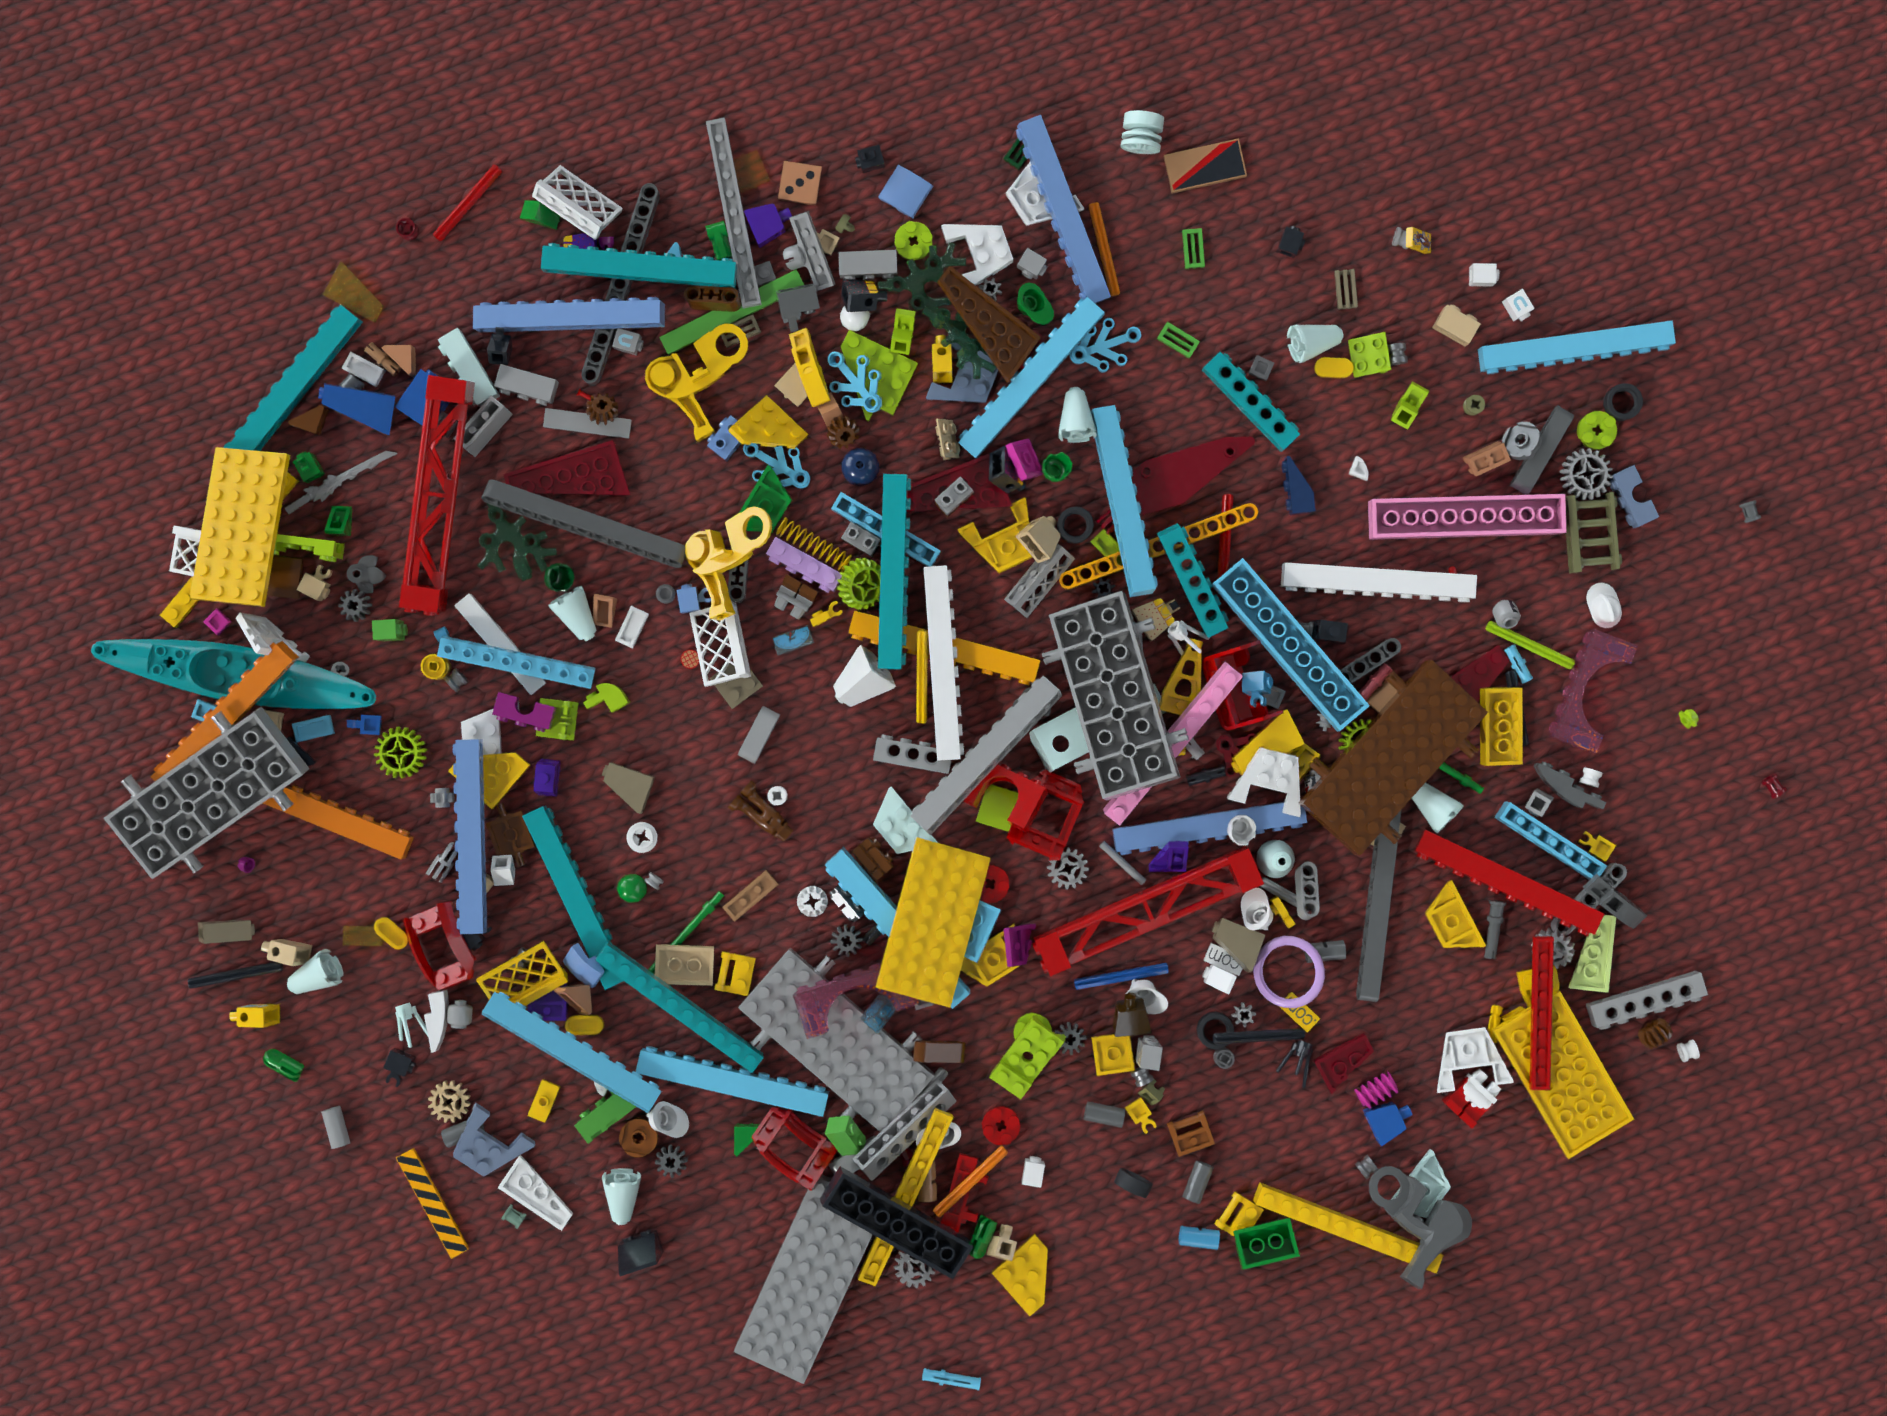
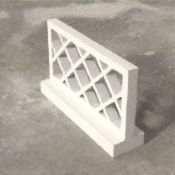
M561 165L543 181L540 179L536 183L532 195L533 198L594 240L600 236L601 231L623 209ZM560 173L563 176H565L567 180L558 179L557 175ZM548 184L556 185V189H554ZM560 185H569L570 190L561 189ZM573 186H579L582 190H574ZM564 195H571L572 200L568 199ZM576 196H584L585 201L577 200ZM589 196L597 198L598 201H590ZM580 206H587L588 211L584 210ZM592 207H600L601 212L592 211ZM604 207H610L614 212H606ZM596 217H603L604 221L602 222Z
M173 526L172 533L176 534L169 571L194 576L193 565L196 564L197 558L189 562L186 554L193 550L197 557L198 550L196 546L199 545L201 530ZM181 539H186L190 545L184 551L180 547ZM183 558L186 566L182 569H176L178 560Z
M731 601L732 607L736 614L720 622L709 619L707 613H709L710 607L689 613L705 687L738 678L751 677L737 605L733 601ZM705 615L708 617L702 627L697 625L696 616ZM711 620L719 624L713 634L705 630ZM721 627L726 628L728 632L724 641L716 636ZM704 631L711 635L706 645L700 641ZM715 638L722 642L717 652L709 648ZM725 645L731 647L732 651L728 659L720 655ZM707 650L715 654L710 664L704 661V655ZM718 656L726 660L721 670L713 666ZM729 663L735 666L736 674L728 676L724 673ZM713 668L719 673L714 680L709 681L707 674Z

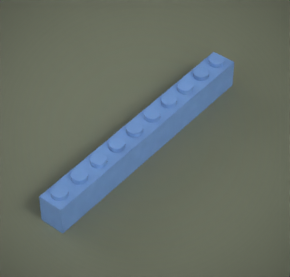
M1038 115L1020 122L1016 129L1019 141H1023L1024 155L1031 162L1030 170L1033 177H1036L1038 180L1037 188L1040 195H1043L1045 198V209L1052 216L1051 224L1053 230L1057 231L1060 237L1058 243L1067 255L1065 257L1066 264L1069 268H1072L1074 273L1072 275L1073 282L1076 286H1079L1081 291L1079 297L1083 300L1088 297L1095 304L1110 298L1111 295L1042 116Z
M648 297L647 300L629 298L628 301H621L618 298H612L610 301L591 299V302L576 299L572 300V303H566L563 300H555L554 303L535 301V304H529L525 301H518L517 304L499 302L498 305L482 302L480 305L473 306V329L482 333L496 332V327L504 328V332L665 327V304L657 297Z
M483 739L455 740L456 744H453V755H456V763L453 764V773L456 775L454 794H457V802L454 803V812L457 813V821H455L454 828L455 833H458V840L455 841V851L458 852L455 868L456 871H459V879L456 880V890L459 891L456 908L459 910L460 918H457V929H460V934H483L487 932Z
M1284 802L1112 828L1115 851L1125 855L1131 854L1134 849H1139V852L1150 851L1153 846H1158V849H1162L1169 841L1196 840V843L1208 842L1207 838L1215 837V840L1227 839L1228 824L1237 815H1247L1253 819L1256 825V834L1265 833L1264 829L1272 828V831L1284 830L1283 826L1291 825V828L1303 827L1302 823H1307L1306 811L1300 805V817L1285 814L1282 812Z

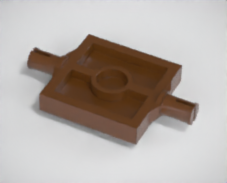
M504 803L496 805L499 817L494 821L486 823L497 856L512 855V857H515L518 867L525 865L521 853L536 845L522 817L524 812L521 810L516 813L507 814Z

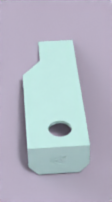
M1153 684L1158 703H1160L1161 695L1155 684ZM1076 707L1033 729L1029 733L1033 746L1045 768L1050 773L1089 752ZM1061 735L1067 738L1069 747L1066 751L1058 752L1053 748L1052 742L1056 736Z

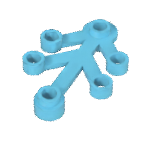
M1106 318L1103 321V328L1095 345L1087 347L1090 338L1096 334V327L1094 326V333H1088L1082 339L1080 345H1077L1069 354L1070 359L1075 364L1089 363L1097 367L1102 373L1108 371L1109 363L1105 360L1100 361L1090 356L1091 354L1099 353L1114 360L1118 366H1124L1127 362L1126 355L1118 354L1108 348L1125 342H1138L1141 338V331L1137 327H1130L1126 334L1105 341L1109 331L1113 329L1115 324L1112 318ZM1110 321L1112 326L1106 327L1105 322ZM1135 333L1137 337L1131 339L1129 334ZM1081 352L1083 356L1081 358H1077L1075 356V353ZM1123 357L1125 362L1119 363L1118 358ZM1101 363H1105L1107 365V368L1105 370H1102L1100 368Z
M831 352L828 355L829 365L838 367L851 384L833 381L830 383V390L834 393H839L840 391L859 392L863 397L853 398L846 395L841 399L842 405L844 407L864 406L871 413L879 411L882 406V399L877 395L878 381L881 379V372L879 370H871L869 372L870 389L868 392L865 388L866 366L870 362L869 358L865 355L858 356L856 360L858 364L856 377L845 364L844 355L840 352ZM837 356H839L840 358L839 363H836L835 358ZM865 358V363L862 365L861 359ZM874 372L877 373L876 379L872 376ZM837 383L838 389L834 390V384ZM847 398L850 399V404L848 405L845 402ZM873 399L876 401L875 406L871 405Z
M756 443L744 445L743 451L746 456L757 457L774 467L773 470L776 475L784 473L790 477L780 480L784 487L794 485L796 488L802 489L809 485L810 475L801 467L800 451L797 447L795 448L798 451L796 456L790 454L794 449L788 450V455L793 461V470L787 467L783 446L774 447L777 461L760 451ZM754 447V453H749L748 448ZM755 470V471L753 472L752 478L754 479V481L758 482V480H759V479H755V474H756V473H761V475H762V473L764 472V470H763V471ZM798 476H803L804 481L801 483L798 482Z

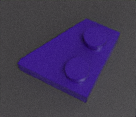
M554 990L528 1004L527 1011L531 1014L533 1012L540 1014L543 1017V1021H567V1002Z

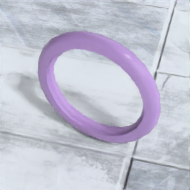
M1281 936L1268 941L1260 949L1253 969V975L1260 993L1268 1001L1283 1008H1298L1312 1002L1318 996L1325 980V968L1320 954L1310 943L1295 936ZM1284 945L1299 947L1311 957L1314 963V984L1306 994L1299 998L1286 999L1279 997L1267 987L1264 981V961L1268 954L1277 947Z

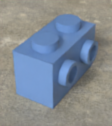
M731 415L729 418L725 417L721 421L719 431L717 433L713 432L707 440L709 442L708 448L726 462L741 444L728 431L737 422Z

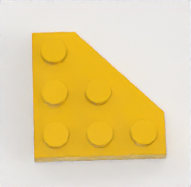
M767 395L728 430L741 444L750 445L751 443H756L768 447H776L778 445L787 446L790 449H795L808 436V433Z
M517 753L483 755L484 803L493 809L530 767V764ZM452 766L448 772H450L456 778V775H454Z
M1036 1234L1032 1235L1015 1250L1012 1261L1004 1260L992 1271L995 1278L1029 1316L1044 1305L1048 1248Z

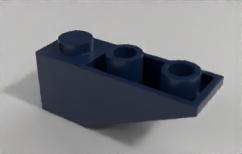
M1286 456L1284 461H1282V472L1286 473V480L1283 483L1284 491L1288 492V499L1285 501L1286 510L1290 512V515L1313 513L1316 511L1314 492L1291 457Z

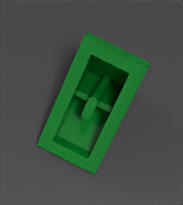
M525 200L520 215L521 220L557 230L561 218L560 215L541 202Z
M332 506L324 530L325 534L331 536H351L352 506Z
M760 1124L735 1125L734 1155L736 1157L753 1141L752 1135Z

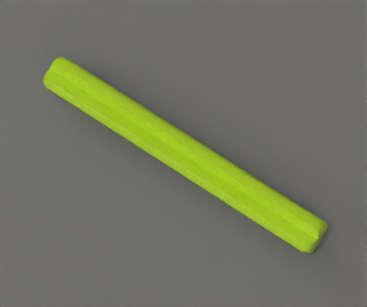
M1489 621L1486 625L1487 631L1567 669H1572L1575 664V660L1510 629L1502 628L1493 621Z

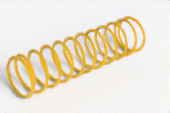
M784 518L776 532V535H778L781 532V537L783 533L786 531V529L792 523V527L786 538V541H788L793 532L799 527L796 537L792 544H795V542L798 540L801 534L805 531L804 537L799 546V548H801L805 541L808 539V537L812 534L805 552L809 550V548L818 538L812 556H814L819 547L824 543L823 549L818 559H821V557L824 555L827 549L831 546L825 563L828 562V560L837 550L836 556L833 560L831 567L835 565V563L844 553L842 561L838 567V571H840V569L841 572L845 570L844 566L848 565L852 555H849L844 561L846 551H843L838 556L839 547H837L831 553L833 548L832 543L829 544L825 549L826 540H823L819 544L820 536H817L812 541L814 535L813 532H811L806 537L807 529L805 528L799 534L801 526L797 525L793 529L794 521H791L786 526L788 518Z

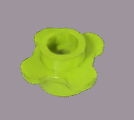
M1687 709L1685 712H1679L1680 721L1686 728L1689 729L1691 726H1697L1699 719L1694 710Z

